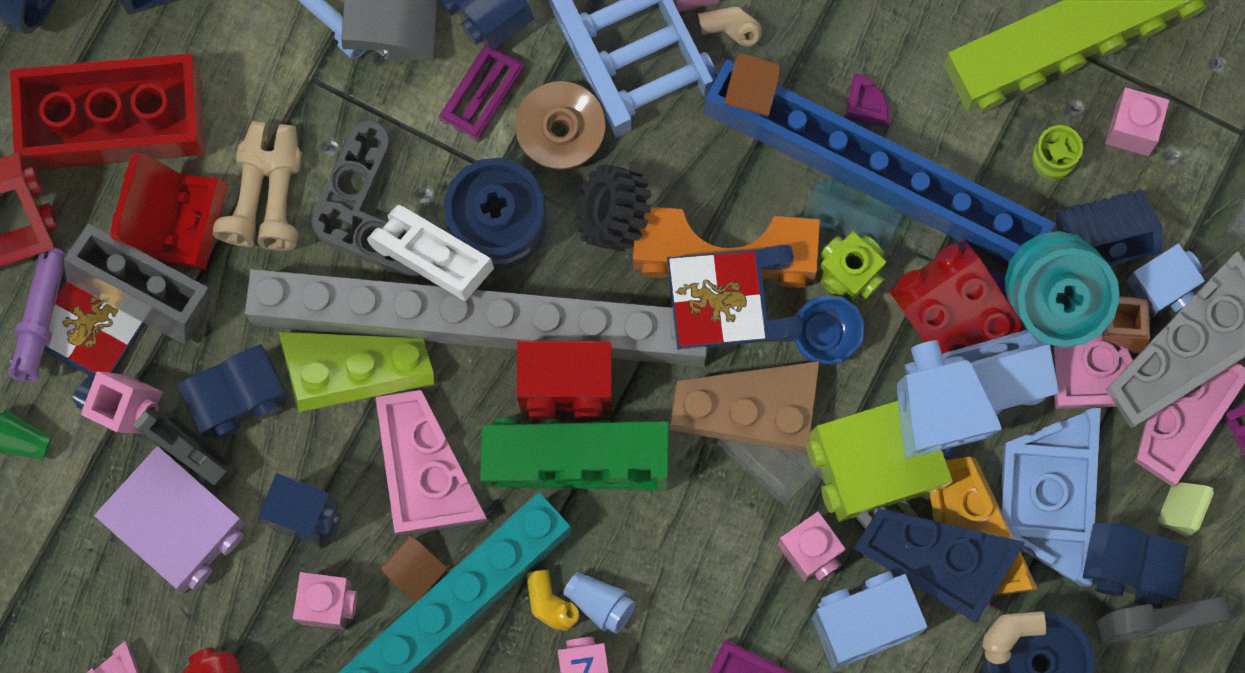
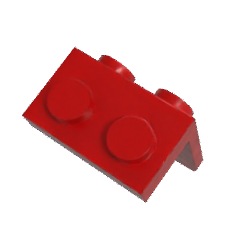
M135 152L130 157L128 168L124 175L117 208L112 218L111 238L122 245L134 247L167 266L206 270L214 240L212 235L213 225L220 218L229 184L219 178L182 175L145 153Z
M965 240L943 248L937 253L935 260L920 270L906 273L898 280L897 285L889 290V293L922 341L925 343L937 340L942 354L1017 333L1021 328V321L979 256Z

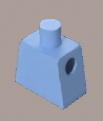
M937 340L921 343L911 348L917 372L905 375L897 383L903 449L906 459L987 439L1001 430L1000 422L972 364L968 360L945 365Z

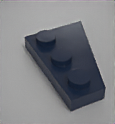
M878 508L854 549L898 576L906 574L911 584L977 623L1025 542Z

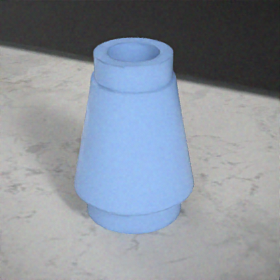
M579 571L572 576L564 590V595L571 599L602 631L609 629L615 634L625 626L636 605L635 601L628 598V591L588 575L585 576Z

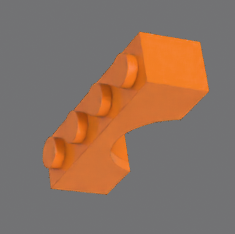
M651 207L650 213H645L644 219L648 220L646 228L640 227L639 229L642 237L639 241L634 240L633 270H642L641 274L650 278L668 277L667 257L756 250L777 245H790L794 258L790 267L783 270L761 269L762 278L778 280V285L782 287L803 288L806 282L814 283L817 272L820 219L774 216L767 230L752 243L738 248H721L703 241L693 232L685 218L683 209Z

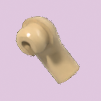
M739 7L698 13L701 35L723 31L737 43L746 47L756 45L761 39V25Z
M1044 612L1014 613L998 617L983 638L982 646L985 649L986 659L993 664L1006 663L1011 658L1010 650L1020 637L1045 635L1046 622Z

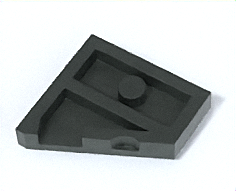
M144 410L133 424L138 430L152 439L163 451L188 466L187 471L197 481L207 487L210 484L226 486L239 472L171 412Z

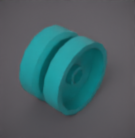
M1057 231L1039 234L1022 244L1011 258L1005 276L1007 299L1027 330L1042 342L1063 348L1083 345L1101 335L1114 319L1120 300L1118 280L1107 261L1100 256L1099 252L1080 236Z

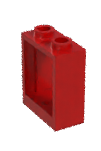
M19 152L0 158V194L15 189L31 225L0 235V267L54 249L52 230L58 229V223L50 203L42 205L38 194L42 193V187L36 170L33 166L25 167Z

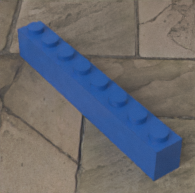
M727 59L705 98L704 114L960 242L965 240L970 247L1008 266L1011 258L1022 244L1039 234L1051 233L1055 225L1054 222L779 85L776 88L769 117L724 105L735 64Z

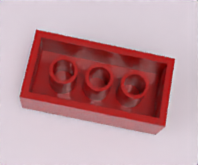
M192 53L10 69L14 154L19 152L26 168L33 166L35 170L124 163L129 162L131 155L135 152L145 153L156 160L205 155L200 68Z

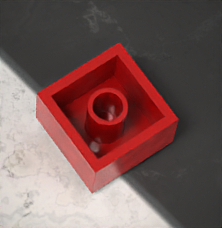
M517 341V400L520 412L529 413V418L533 420L556 419V413H575V419L600 420L603 418V413H612L611 341Z

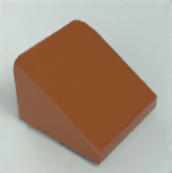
M738 53L724 105L769 117L782 66L778 63Z
M1120 297L1115 317L1102 333L1103 339L1130 351L1140 353L1150 340L1148 299Z
M412 535L407 538L380 569L387 578L414 602L420 600L448 570Z

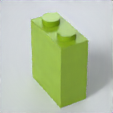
M898 401L818 425L808 434L810 441L806 442L808 457L815 469L820 467L825 485L821 487L823 500L828 511L836 513L838 522L876 511L878 508L882 509L942 490L953 482L942 450L905 458Z

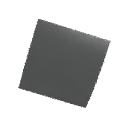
M344 0L341 35L342 48L349 50H388L389 60L434 61L438 1Z

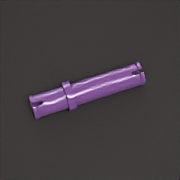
M58 248L48 250V255H46L47 251L38 254L39 258L29 290L23 320L16 325L14 336L17 338V343L8 374L19 381L27 382L28 374L30 375L29 380L31 382L37 381L44 346L49 345L52 333L49 331V326L64 270V258L67 253Z

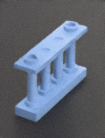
M547 0L593 95L603 109L605 119L615 139L632 131L630 116L636 114V108L695 81L704 97L710 91L713 85L712 78L717 76L715 67L707 52L699 54L673 0H620L590 15L587 12L579 14L572 0ZM657 3L668 25L667 27L609 54L605 50L598 53L591 39L597 36L596 31ZM675 42L677 43L688 65L628 93L625 89L617 91L611 77L616 75L615 70Z

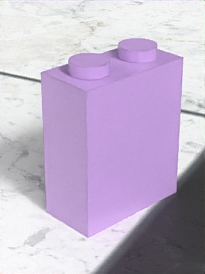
M158 446L94 515L183 594L189 588L193 591L196 590L207 580L212 572L209 565L220 553L227 555L240 543L244 536L240 531L246 525Z

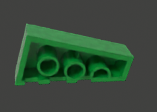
M498 418L493 419V425H482L480 481L483 487L667 491L668 422L637 421L613 423L603 420H591L585 423L567 424L564 420L544 419L540 420L539 424L520 425L521 421L518 419Z

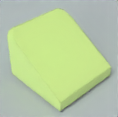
M1178 482L1174 488L1171 486L1158 517V524L1186 537L1191 536L1201 526L1214 494L1213 488Z

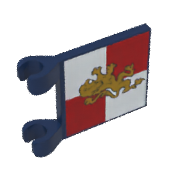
M777 245L756 250L667 257L677 350L797 340L803 331L800 318L789 317L768 321L761 270H783L790 267L794 259L792 247L790 245Z
M65 280L58 291L49 326V331L52 333L49 345L44 346L43 351L88 376L73 395L74 403L77 408L82 410L96 373H115L145 323Z

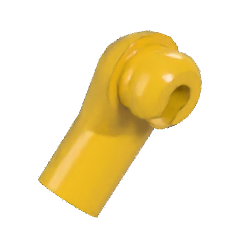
M549 570L526 573L531 612L534 617L554 630L565 631L574 626L579 619V610L575 604L567 603L552 594Z

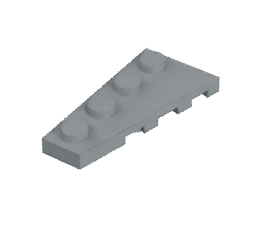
M1238 251L1225 262L1106 388V391L1130 428L1135 427L1245 357V261Z

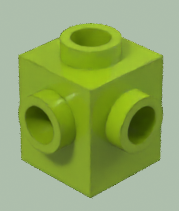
M852 231L844 240L837 236L820 254V257L824 260L821 263L818 274L822 278L820 282L832 296L843 297L852 304L861 295L868 299L885 281L881 276L886 265V261L882 258L884 252L874 240L866 235L861 239ZM850 256L861 268L851 269L846 265L845 260Z

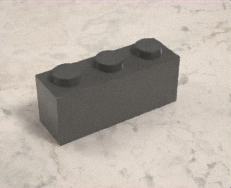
M89 223L64 258L67 282L184 345L187 344L209 310L208 287L134 247L122 245L114 241L111 235Z

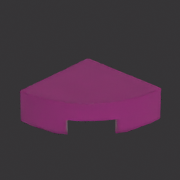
M854 72L844 118L888 128L890 109L885 97L871 79Z

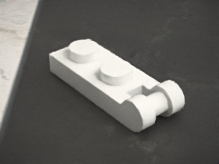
M396 205L387 215L389 221L382 229L376 228L367 238L372 248L381 255H389L463 301H466L494 269L491 258L401 205ZM402 233H406L401 240L398 239Z

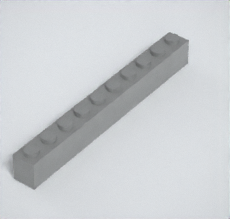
M250 269L245 315L254 326L362 336L423 338L427 342L517 350V341H611L612 359L705 367L707 347L677 350L672 308L482 290H475L466 301H463L438 286Z

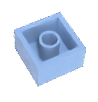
M891 571L866 580L865 585L861 586L862 591L850 596L848 590L843 589L821 599V602L818 604L819 609L816 610L811 619L832 670L918 637L927 628L906 574L894 578Z

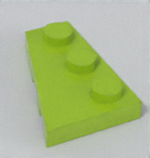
M279 332L280 344L299 412L434 384V372L423 338Z

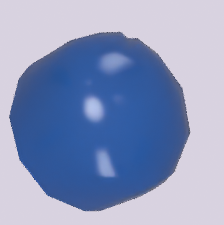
M832 295L816 297L808 301L795 315V317L800 318L803 331L794 343L800 354L812 362L819 361V364L830 365L841 363L859 349L864 341L865 321L858 307L843 297Z

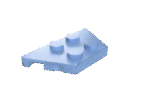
M1091 408L1080 415L1062 422L1059 421L1042 428L1040 431L1009 441L1003 447L1000 510L1014 539L1025 542L1021 551L1082 587H1090L1092 585V582L1083 579L1082 576L1092 526L1095 523L1101 408Z

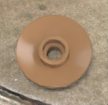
M556 81L537 87L524 98L516 114L515 131L521 149L532 161L545 168L566 170L584 164L598 151L605 135V116L599 101L587 89L575 83ZM560 123L569 127V132L562 137L556 136L552 132L553 127Z

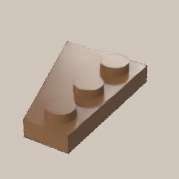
M819 361L677 381L674 389L669 430L806 453V442L810 439L808 434L811 431Z

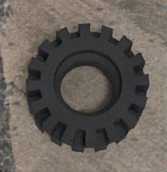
M608 164L597 166V171L592 170L588 175L590 182L584 181L581 187L585 193L584 196H578L577 203L581 204V210L576 211V219L581 220V222L576 225L577 231L582 233L580 238L582 241L587 242L586 244L624 252L626 249L634 247L633 240L639 241L642 237L639 230L640 227L646 228L648 220L644 219L645 213H650L651 205L646 204V200L651 198V190L646 189L649 182L647 178H643V174L640 172Z

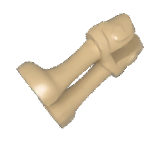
M251 122L244 140L238 145L236 163L242 167L238 204L232 216L220 217L216 220L212 232L215 238L241 247L252 248L254 246L256 214L263 178L269 176L267 208L264 222L259 228L258 244L266 250L273 251L291 250L296 247L298 232L293 226L288 224L286 218L291 175L298 173L302 152L298 148L296 126L279 124L274 142V150L267 151L268 123Z

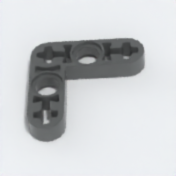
M373 121L361 122L354 126L313 213V230L321 242L332 248L408 279H425L424 276L399 261L388 260L390 258L389 255L383 256L378 252H368L362 246V239L367 232L376 228L382 229L387 223L363 213L387 160L391 144L388 133L382 125ZM371 134H376L377 142L381 146L379 149L371 147L368 151L365 161L367 165L372 166L371 170H368L359 163L363 154V147L359 140L360 138L368 139ZM354 157L358 162L349 161V159ZM351 172L360 174L364 178V186L360 192L348 195L339 189L340 179L345 174ZM335 214H339L341 223L353 230L355 228V221L361 222L354 232L353 244L347 243L350 236L343 230L334 229L331 234H327V228L322 223L324 218L332 220ZM402 233L398 238L402 239L406 233Z
M1218 597L1154 610L1152 604L1125 608L1110 612L1094 623L1099 646L1220 624L1231 621L1232 616L1227 597Z

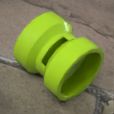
M1064 125L1051 126L1045 130L1032 153V163L1037 173L1050 180H1060L1070 175L1083 152V143L1079 134L1069 126Z

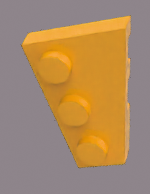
M964 457L946 460L953 482L942 490L930 493L933 521L1014 539L977 459ZM1019 552L993 596L1038 590L1021 552Z

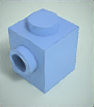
M1178 243L1134 271L1126 283L1136 298L1148 299L1149 317L1153 319L1170 307L1175 313H1178L1196 294L1195 291L1199 289L1205 280L1201 276L1204 272L1197 257L1191 251L1185 252Z

